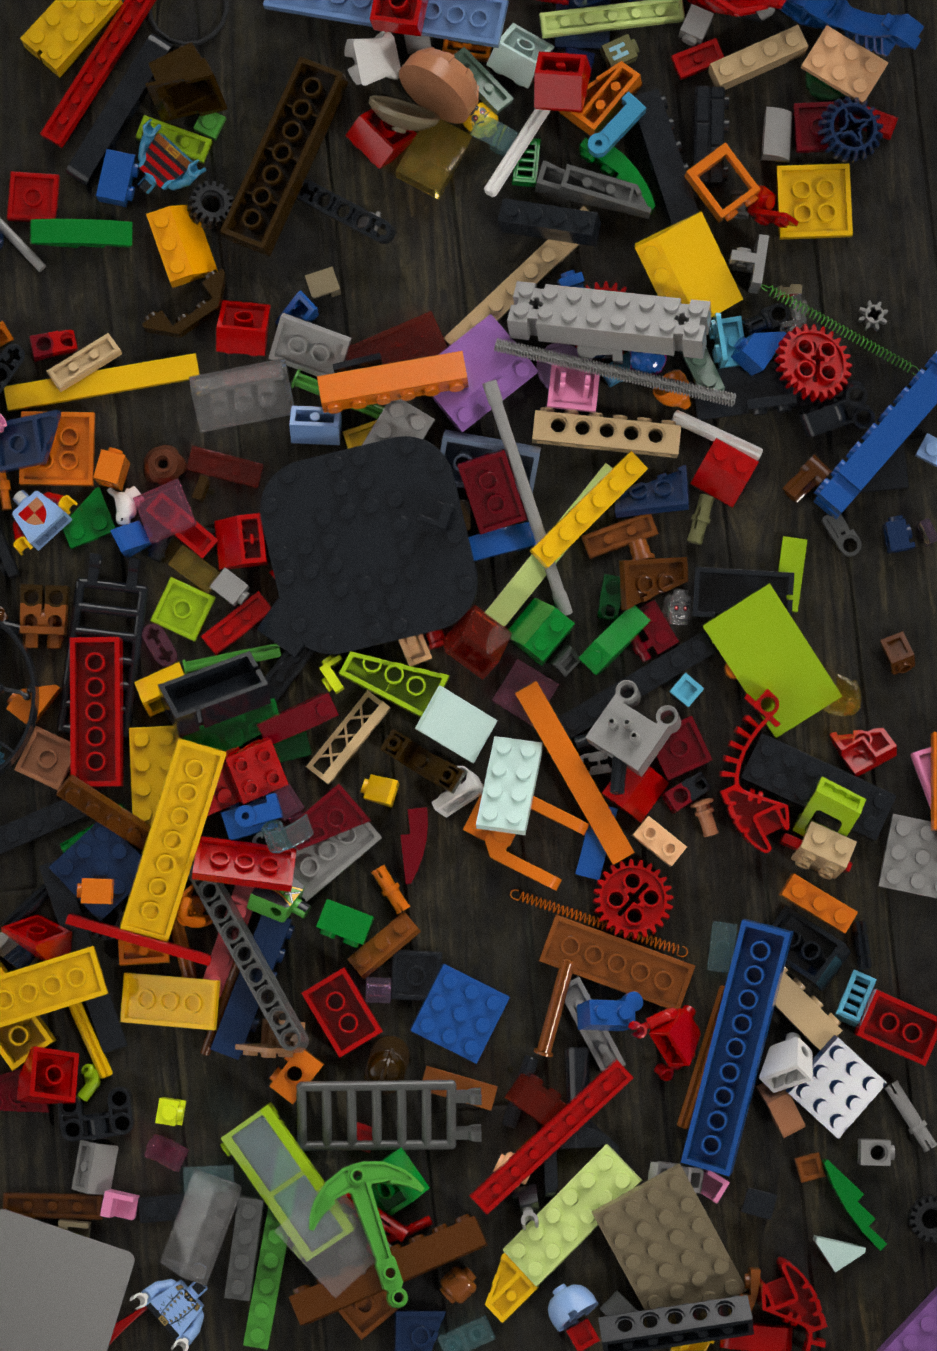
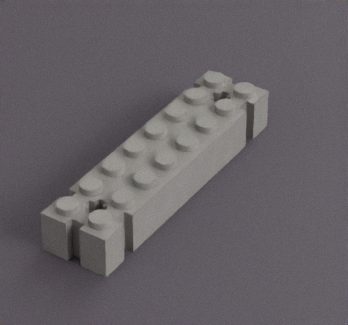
M517 281L513 295L514 305L510 307L507 323L509 336L515 339L529 340L530 335L538 336V341L671 356H674L675 351H681L684 357L703 359L707 343L706 335L709 334L712 320L711 302L691 299L690 304H682L681 298L545 284L544 289H539L536 287V283Z

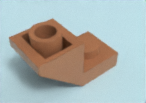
M764 1083L756 1086L759 1095L770 1111L774 1124L783 1138L806 1127L792 1097L785 1091L786 1089L773 1093Z

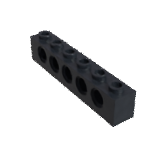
M748 1295L732 1296L717 1300L710 1299L704 1302L684 1303L678 1306L658 1307L652 1310L633 1311L631 1313L598 1318L603 1351H650L754 1335L753 1318Z

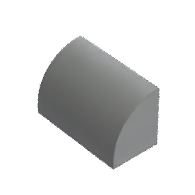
M766 107L763 122L761 160L790 162L792 112L781 108Z

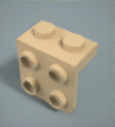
M811 821L801 845L792 854L791 859L795 861L797 866L803 869L810 868L817 871L818 875L822 878L836 879L847 868L857 842Z

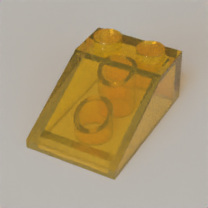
M442 119L435 126L420 130L397 167L396 178L439 200L473 135Z

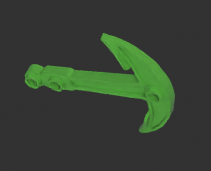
M363 1161L349 1165L329 1178L316 1195L310 1210L309 1230H315L323 1215L335 1204V1199L349 1193L375 1259L374 1266L382 1289L387 1292L386 1301L392 1308H401L407 1303L408 1295L401 1288L403 1280L396 1259L391 1255L371 1186L372 1184L387 1182V1185L405 1186L419 1192H423L425 1188L408 1171L383 1161ZM355 1171H358L361 1174V1178L359 1181H356L353 1178V1173ZM388 1268H391L394 1271V1275L392 1278H388L386 1276V1270ZM396 1293L402 1295V1300L399 1303L394 1300Z

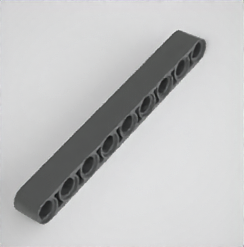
M193 860L188 877L280 1045L287 1051H304L309 1044L308 1035L224 883L192 879ZM215 886L216 893L210 898L209 891ZM227 907V915L222 919L220 915L221 910ZM235 928H238L239 935L233 940L232 932ZM247 949H250L251 956L245 961L244 953ZM261 970L263 974L262 979L257 982L255 975ZM273 991L274 1000L268 1003L267 996ZM285 1013L286 1021L283 1025H280L279 1016ZM296 1034L298 1042L295 1046H292L290 1040Z

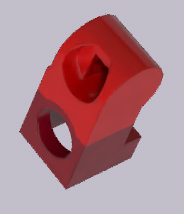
M74 330L53 331L30 336L34 362L43 361L45 358L70 354L78 350Z

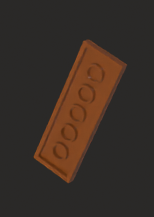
M559 915L554 917L539 959L540 962L557 968L560 967L562 959L572 960L575 962L573 974L624 993L638 992L646 1001L665 1008L673 1007L675 1009L681 1008L695 969V965Z

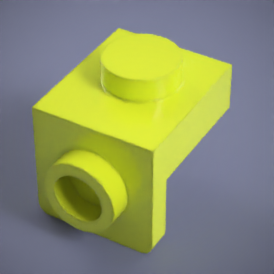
M334 655L328 656L321 661L323 666L319 668L325 676L321 681L329 692L334 690L336 694L344 690V687L331 668L343 661L340 655L336 657Z

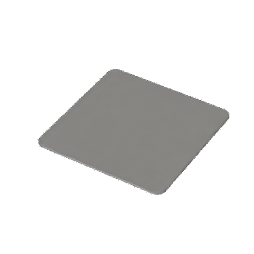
M0 1209V1351H107L134 1266L135 1259L132 1253L6 1209Z

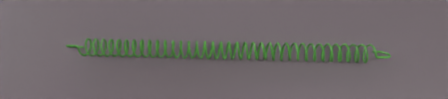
M763 285V286H765V287H767V288H771V287H772V291H771V293H770L769 296H771L772 292L776 289V293H775V295H774V297H773V298H775L776 294L779 292V291H777V288H774V289H773V285L770 286V287H768V286H766V285ZM783 292V293H784V297H783L781 303L783 302V300H784L785 297H786V296H785V292ZM790 297L792 298L791 304L796 300L793 309H795L796 305L800 302L799 308L797 309L798 312L803 304H801V301L797 302V299L793 300V297ZM810 308V309H812V312H811L809 318L811 317V315L813 314L814 311H816V314H815L813 320L815 319V317H816L819 313H820V316H819L817 322L819 321V319H820L823 315H824L823 321L827 318V317H825V314H822V315H821V312H818V313H817V310H814V311H813V308ZM828 317L827 323H828L830 320H832V322H831V325H832V324L834 323V322H833V319H829V317ZM840 324L839 329L837 330L836 334L839 332L840 328L842 327L841 324ZM848 327L845 328L847 329V333L844 336V338L847 336L849 331H851V335L848 338V340H850L851 336L855 333V337L852 340V342H854L855 338L859 335V339L856 342V344H858L859 340L863 337V341L860 344V347L862 346L863 342L867 339V343L864 346L865 349L867 344L870 342L868 341V338L864 339V336L860 337V334L856 335V332H853L852 329L849 330ZM881 347V348H883V351H882L880 357L882 356L883 352L887 350V349L884 350V347ZM891 352V355H890L889 359L887 360V362H889L890 358H891L893 355H895V353L892 354V352ZM895 355L891 364H893L894 360L899 356ZM899 357L895 366H897L898 362L902 359V363L899 366V368H901L902 364L906 361V365L903 368L904 371L906 366L910 363V367L907 370L908 373L910 368L914 365H911V362L907 363V360L903 361V358Z

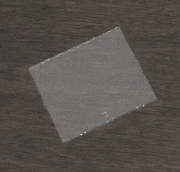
M319 1188L306 1202H302L300 1207L274 1231L326 1289L337 1298L359 1276L366 1273V1270L375 1262L356 1208L346 1195L335 1199V1204L323 1215L315 1230H309L310 1210L316 1195L321 1189Z

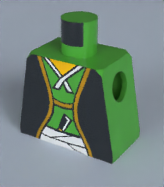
M293 877L291 892L255 887L251 892L247 908L282 923L287 920L292 912L304 919L309 913L311 906L301 900L305 887Z

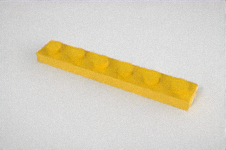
M630 451L530 550L531 554L546 569L549 568L648 468Z

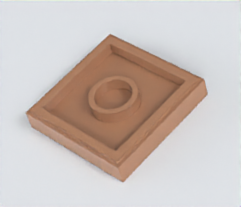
M35 726L14 770L58 790L71 769L70 741Z

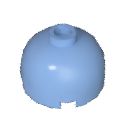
M562 1284L552 1292L554 1297L549 1301L548 1305L549 1318L557 1331L561 1332L579 1322L577 1320L584 1314L587 1316L597 1307L598 1302L588 1288L577 1284L566 1287L565 1284Z

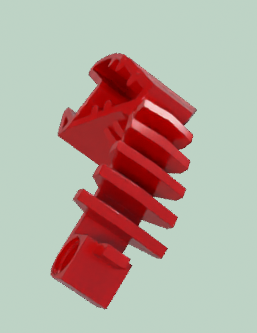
M766 689L756 701L746 693L744 699L765 719L758 725L749 715H745L742 718L743 722L755 728V730L750 735L739 726H736L733 732L748 740L744 746L729 740L727 746L739 750L741 753L738 759L727 755L723 756V762L736 764L734 773L719 772V777H734V785L720 791L724 804L728 805L726 809L730 819H733L732 823L738 832L742 833V837L762 853H769L771 851V845L766 835L778 829L788 830L790 828L788 805L763 797V792L761 791L756 795L753 788H750V791L747 792L739 784L741 764L752 740L768 721L775 728L781 725L773 717L779 709V700L769 689ZM764 698L773 700L774 708L772 711L766 712L761 708V701Z
M779 1257L777 1264L783 1277L765 1283L760 1278L757 1295L758 1305L762 1310L782 1317V1321L785 1323L790 1321L792 1326L799 1324L805 1328L806 1335L802 1351H810L811 1344L825 1348V1339L812 1337L813 1332L828 1327L815 1290L806 1277L790 1261L784 1257Z

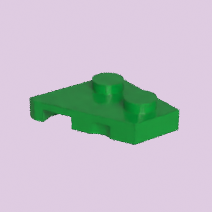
M100 487L95 488L70 516L73 520L63 530L71 549L112 534L110 530L116 527Z

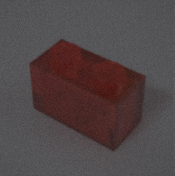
M521 1073L504 1098L544 1126L567 1104L560 1100L562 1095L551 1087L549 1090L545 1089L542 1086L544 1081L534 1074H531L529 1077Z

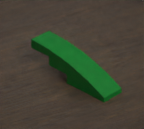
M31 219L30 244L78 248L79 246L130 248L132 246V222L94 219Z
M824 1158L821 1162L843 1208L859 1230L881 1251L887 1243L869 1227L875 1218L858 1203V1200L864 1194L828 1159Z

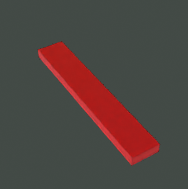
M73 913L67 916L65 922L68 925L206 966H210L212 960L211 954L120 929V927Z

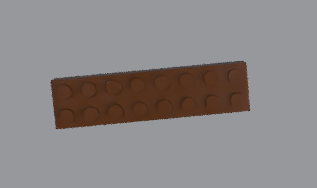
M465 1214L456 1218V1224L450 1227L442 1224L433 1228V1234L427 1237L420 1234L410 1238L409 1245L402 1247L397 1244L390 1247L391 1255L396 1259L403 1283L488 1246L477 1217H470V1214ZM371 1255L363 1259L364 1264L356 1267L351 1264L340 1269V1275L333 1277L328 1274L317 1279V1285L313 1287L306 1284L294 1289V1295L290 1296L289 1299L299 1324L306 1326L385 1291L382 1289L374 1266V1256ZM388 1268L386 1270V1276L388 1278H392L394 1275V1271L391 1268Z

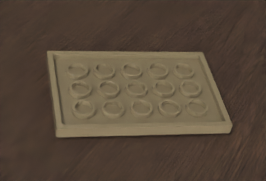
M680 1163L592 1211L594 1218L645 1310L678 1306L684 1303L704 1302L710 1299L730 1298L747 1291L743 1280Z

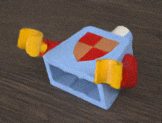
M24 490L17 492L13 500L18 507L12 513L15 518L13 522L15 539L13 546L21 556L24 549L28 547L31 550L34 546L39 551L73 520L69 516L71 513L69 509L72 505L77 506L78 503L69 495L64 496L51 492L42 494L39 491H35L29 496Z

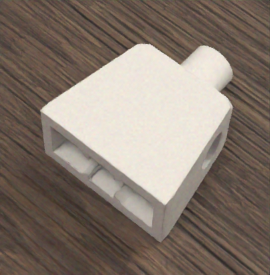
M794 1032L788 1033L785 1041L772 1045L769 1048L759 1079L773 1093L812 1080V1050L801 1040L799 1034Z

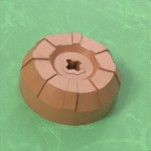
M434 47L418 50L410 55L399 70L401 84L409 96L418 105L438 114L443 121L455 124L463 123L478 104L479 86L473 77L474 74L449 52H443Z

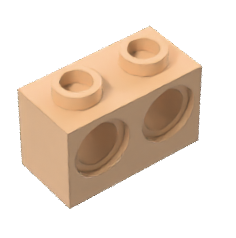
M647 816L632 834L633 838L669 867L675 863L687 848V846L650 816Z

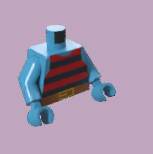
M149 119L143 125L144 133L138 152V160L140 162L138 167L146 175L137 185L147 194L156 185L163 190L170 189L173 191L189 186L199 175L206 172V168L199 170L197 168L199 159L193 162L163 133L156 135L161 129V125L158 124L153 128L151 126L152 119Z

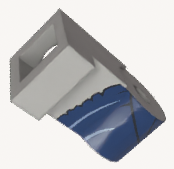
M577 346L579 358L591 359V361L613 358V365L623 364L622 350Z
M0 932V956L18 969L37 963L39 958Z

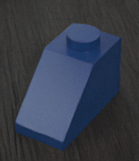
M765 332L754 333L746 338L742 336L735 343V351L731 358L751 376L765 369L776 353L775 350L780 346L778 343L784 338L786 333Z
M140 521L110 530L120 551L126 558L153 545L150 539L154 536L147 524L143 526Z

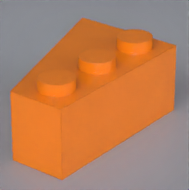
M621 61L588 84L582 113L559 111V113L590 136L600 133L624 107L621 104L624 95L629 91L634 96L642 87L641 75Z

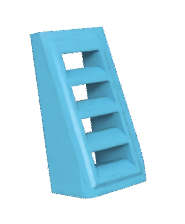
M854 969L834 1016L838 1020L856 1027L861 1020L877 979ZM857 980L868 985L867 989L854 984V981ZM851 989L863 994V998L850 993ZM847 999L860 1004L859 1008L847 1003ZM843 1009H846V1010H848V1011H851V1012L855 1013L856 1015L854 1016V1015H852V1014H849V1013L843 1011Z

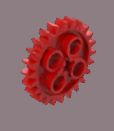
M804 324L800 329L795 327L791 332L789 331L778 343L780 346L775 350L778 356L774 361L781 364L776 368V371L783 372L780 380L787 379L786 388L793 386L794 395L800 391L802 392L803 400L810 395L811 402H814L817 398L823 402L827 397L832 399L836 394L838 395L848 384L847 379L851 376L848 370L852 367V364L846 362L851 355L843 353L847 346H839L841 338L834 340L832 338L833 331L828 335L825 334V327L817 331L815 324L809 329Z
M632 859L629 860L628 866H625L623 861H620L619 869L611 865V874L605 871L602 873L605 881L598 879L597 884L602 888L594 889L593 893L598 895L599 898L593 899V903L599 904L600 907L595 909L594 912L603 914L599 922H608L606 930L611 927L615 928L614 936L621 931L623 932V939H626L629 933H632L634 940L637 939L638 933H641L642 937L646 938L647 930L655 934V925L660 928L664 926L661 918L668 920L670 917L664 911L672 910L673 908L672 905L667 904V901L672 900L673 896L666 895V892L671 890L672 887L663 885L667 877H658L660 869L652 872L651 863L644 868L643 860H640L637 866H634ZM627 877H635L638 880V886L636 888L628 887L625 882ZM647 883L648 887L639 895L637 903H632L622 916H618V912L627 904L629 896L633 897L642 885ZM647 893L654 894L657 903L653 905L646 903L644 895ZM614 894L620 896L622 904L620 906H613L609 901V897ZM630 911L638 912L640 921L637 923L631 922L628 919V913Z

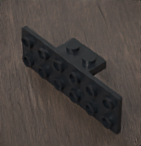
M775 361L769 362L763 371L752 376L741 366L717 369L725 386V391L736 394L735 404L732 407L731 404L728 406V403L725 405V402L722 405V402L719 404V401L716 403V400L714 403L713 400L710 402V399L707 401V398L704 401V399L701 400V397L699 399L698 396L695 398L694 395L697 419L699 420L752 413L753 416H762L768 414L767 411L777 410V413L791 411V408L816 405L822 402L819 398L811 402L810 395L803 400L802 392L800 391L794 395L793 386L786 388L787 379L780 380L783 372L776 371V368L781 364ZM840 392L838 395L836 394L833 398L841 396L842 393Z

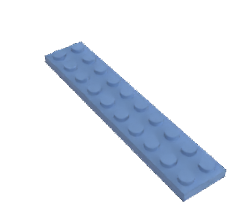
M264 0L263 3L264 8L268 10L372 27L370 14L373 0ZM428 0L422 35L499 48L509 1Z

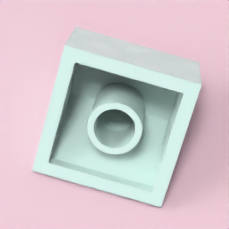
M512 23L501 36L499 48H493L486 65L492 68L494 72L512 79L517 85L528 89L534 82L539 51L552 52L555 46Z

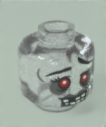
M673 589V594L665 596L663 617L669 620V624L688 625V621H692L695 618L692 616L693 596L688 595V590Z

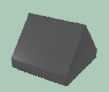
M565 645L550 663L566 677L581 660L579 659L580 656L570 645Z

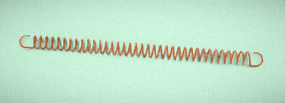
M517 889L512 890V891L510 892L511 898H513L512 895H511V893H512L513 891H515V890H516V891H519V890H517ZM523 891V892H522V894H523L522 903L524 902V900H525L526 897H527L526 903L528 904L529 901H530V899H531V906H532L533 903H534V901H535V899H536L535 907H537V905H538V903H537L538 897L536 896L535 899L533 900V894H532V895L530 896L529 900H528L529 893H527L526 896H525V898H524V891ZM541 897V898L539 899V901H540V908H542V906H543V904H544V902H545L544 910H546V908H547V906H548V904H549V909H548V911H550V910H551V908H550L551 901H549V902L547 903V905H546V899H545V900L543 901V903H542V897ZM553 902V913L556 911L558 907L557 914H559L562 907L559 910L560 904H557L555 908V902ZM566 907V909H567L566 918L569 916V914H570V912H571V919H572L573 916H574V914H575V912H576V916H575V921H576L577 918H578V916H577V909H576V910L574 911V913H573V908H571L570 911H569V913H568V907ZM580 911V912H579V914H580L579 922H581V920L583 919V917H584V915H585L584 924L586 923V921H587V919H588V917H589L588 925H590V923H591V921H590L591 915L589 914V915L587 916V918H586V913H584L583 916H582V918H581L582 912ZM593 916V927L598 920L597 928H599L601 922L599 923V917L595 921V916ZM638 933V936H637V942L639 941V939H640V937H641V934H640V936H639V933ZM647 934V938H646V945H647V943H648V941H649V939H648V934ZM652 935L649 937V939L651 938L650 946H652L654 940H655V946H654L655 948H656V946H657L659 940H660L659 949L661 948L662 944L664 943L663 951H665V949H666L668 943H669L668 952L670 951V949H671V947H672V945H673L672 954L674 953L675 949H676L677 946H678L677 956H680V955H678L679 944H677L676 947H675V949H674L675 944L672 943V945L670 946V941L666 944V940H664V941L662 942V944H661V938L657 941V937H655V938L653 939V941H652ZM682 946V947H684V948L687 950V953H686V955H685V956H687V954H688V949H687L685 946Z

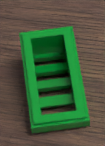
M533 138L529 145H535V150L526 149L523 153L534 155V159L521 157L513 169L512 185L536 187L541 139ZM519 162L533 164V167L519 166ZM518 171L531 172L532 176L518 175Z

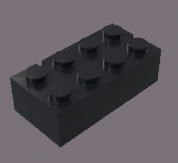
M695 567L692 617L715 618V613L722 614L769 583L792 617L793 600H786V596L793 595L795 573Z
M250 651L158 685L162 706L179 738L199 731V726L201 725L207 728L271 704L268 683L261 670L258 669V665Z

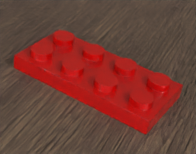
M201 836L195 854L192 879L291 892L297 849Z

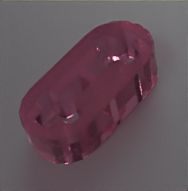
M158 624L147 625L143 630L142 636L155 660L163 667L175 664L178 654L164 629ZM149 630H160L158 638L161 643L157 645L153 639L148 640ZM162 646L167 652H173L170 656V662L160 660L163 654L159 648Z

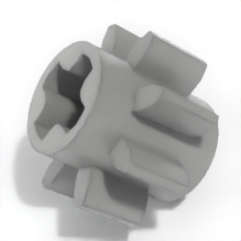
M868 301L867 309L860 307L859 312L863 316L858 319V322H863L866 325L865 331L869 327H874V330L877 332L879 330V323L882 325L887 323L883 316L888 313V310H883L880 307L881 302L877 305H872V302ZM871 311L873 315H878L875 321L873 317H868Z

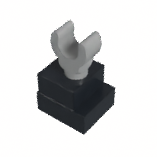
M536 1184L515 1188L512 1191L514 1208L520 1207L521 1225L523 1230H526V1222L529 1220L534 1221L535 1227L538 1228L539 1220L535 1213H539L540 1209Z

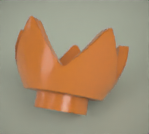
M192 884L183 892L176 919L183 926L202 928L212 924L213 921L210 916L203 915L206 908L199 895L192 896V892L195 889Z

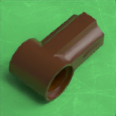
M815 454L799 469L800 472L782 488L785 494L796 504L832 472Z

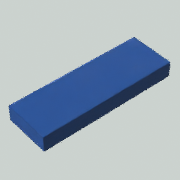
M609 807L614 817H616L618 809ZM589 824L575 874L598 880L601 876L606 852Z

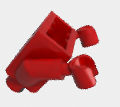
M684 1005L679 1009L667 1008L646 1018V1022L642 1024L638 1021H632L628 1025V1028L631 1030L638 1028L636 1032L631 1034L636 1038H644L647 1034V1029H651L649 1035L668 1064L666 1066L660 1063L654 1069V1072L664 1081H670L673 1078V1071L675 1069L678 1071L683 1066H690L692 1059L695 1057L701 1033L693 1020L696 1011L692 1006Z

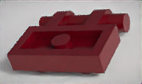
M655 600L639 608L651 620L643 629L648 640L642 642L637 635L631 642L634 646L632 650L635 655H639L643 663L651 659L647 649L653 647L658 655L679 643Z

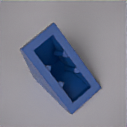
M302 291L295 295L282 312L310 323L319 315L317 307ZM281 315L275 321L277 325L279 323Z

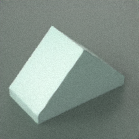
M814 1235L813 1241L834 1272H837L863 1255L866 1250L864 1246L817 1235Z

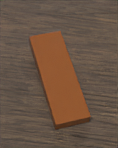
M645 514L637 515L585 534L581 538L590 560L629 546V543L637 539H648L659 533L652 515Z
M427 1065L422 1079L454 1080L456 1082V1090L481 1087L482 1105L473 1106L487 1110L492 1109L498 1086ZM431 1090L432 1094L446 1097V1090Z

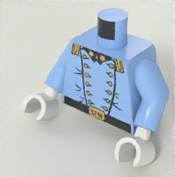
M199 1278L190 1286H187L182 1280L176 1282L173 1279H167L152 1283L141 1293L131 1296L130 1301L138 1298L140 1306L135 1309H141L146 1305L176 1339L171 1350L176 1345H180L183 1351H187L189 1345L201 1330L204 1319L202 1311L204 1304L198 1298L208 1288Z

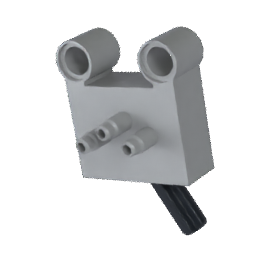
M630 680L621 681L617 685L616 694L586 735L590 745L613 759L610 793L615 795L625 793L627 768L642 777L670 735L677 732L681 726V719L677 710L670 705L662 706L657 711V724L632 709L639 704L641 694L636 684ZM625 691H634L630 698H623ZM666 716H675L671 723H663Z

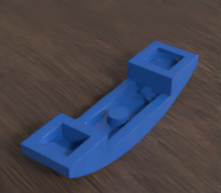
M529 522L469 537L475 561L512 551L524 550L536 545Z

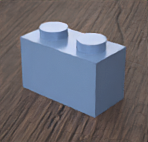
M292 406L289 424L291 443L340 445L342 431L341 412L332 414L329 412L324 413L322 407Z

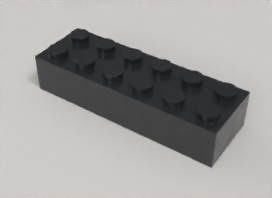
M763 733L758 735L739 780L804 809L814 794L821 777H824L866 799L862 812L850 831L870 841L877 840L896 795ZM820 810L814 813V815L840 827L842 825L840 820Z

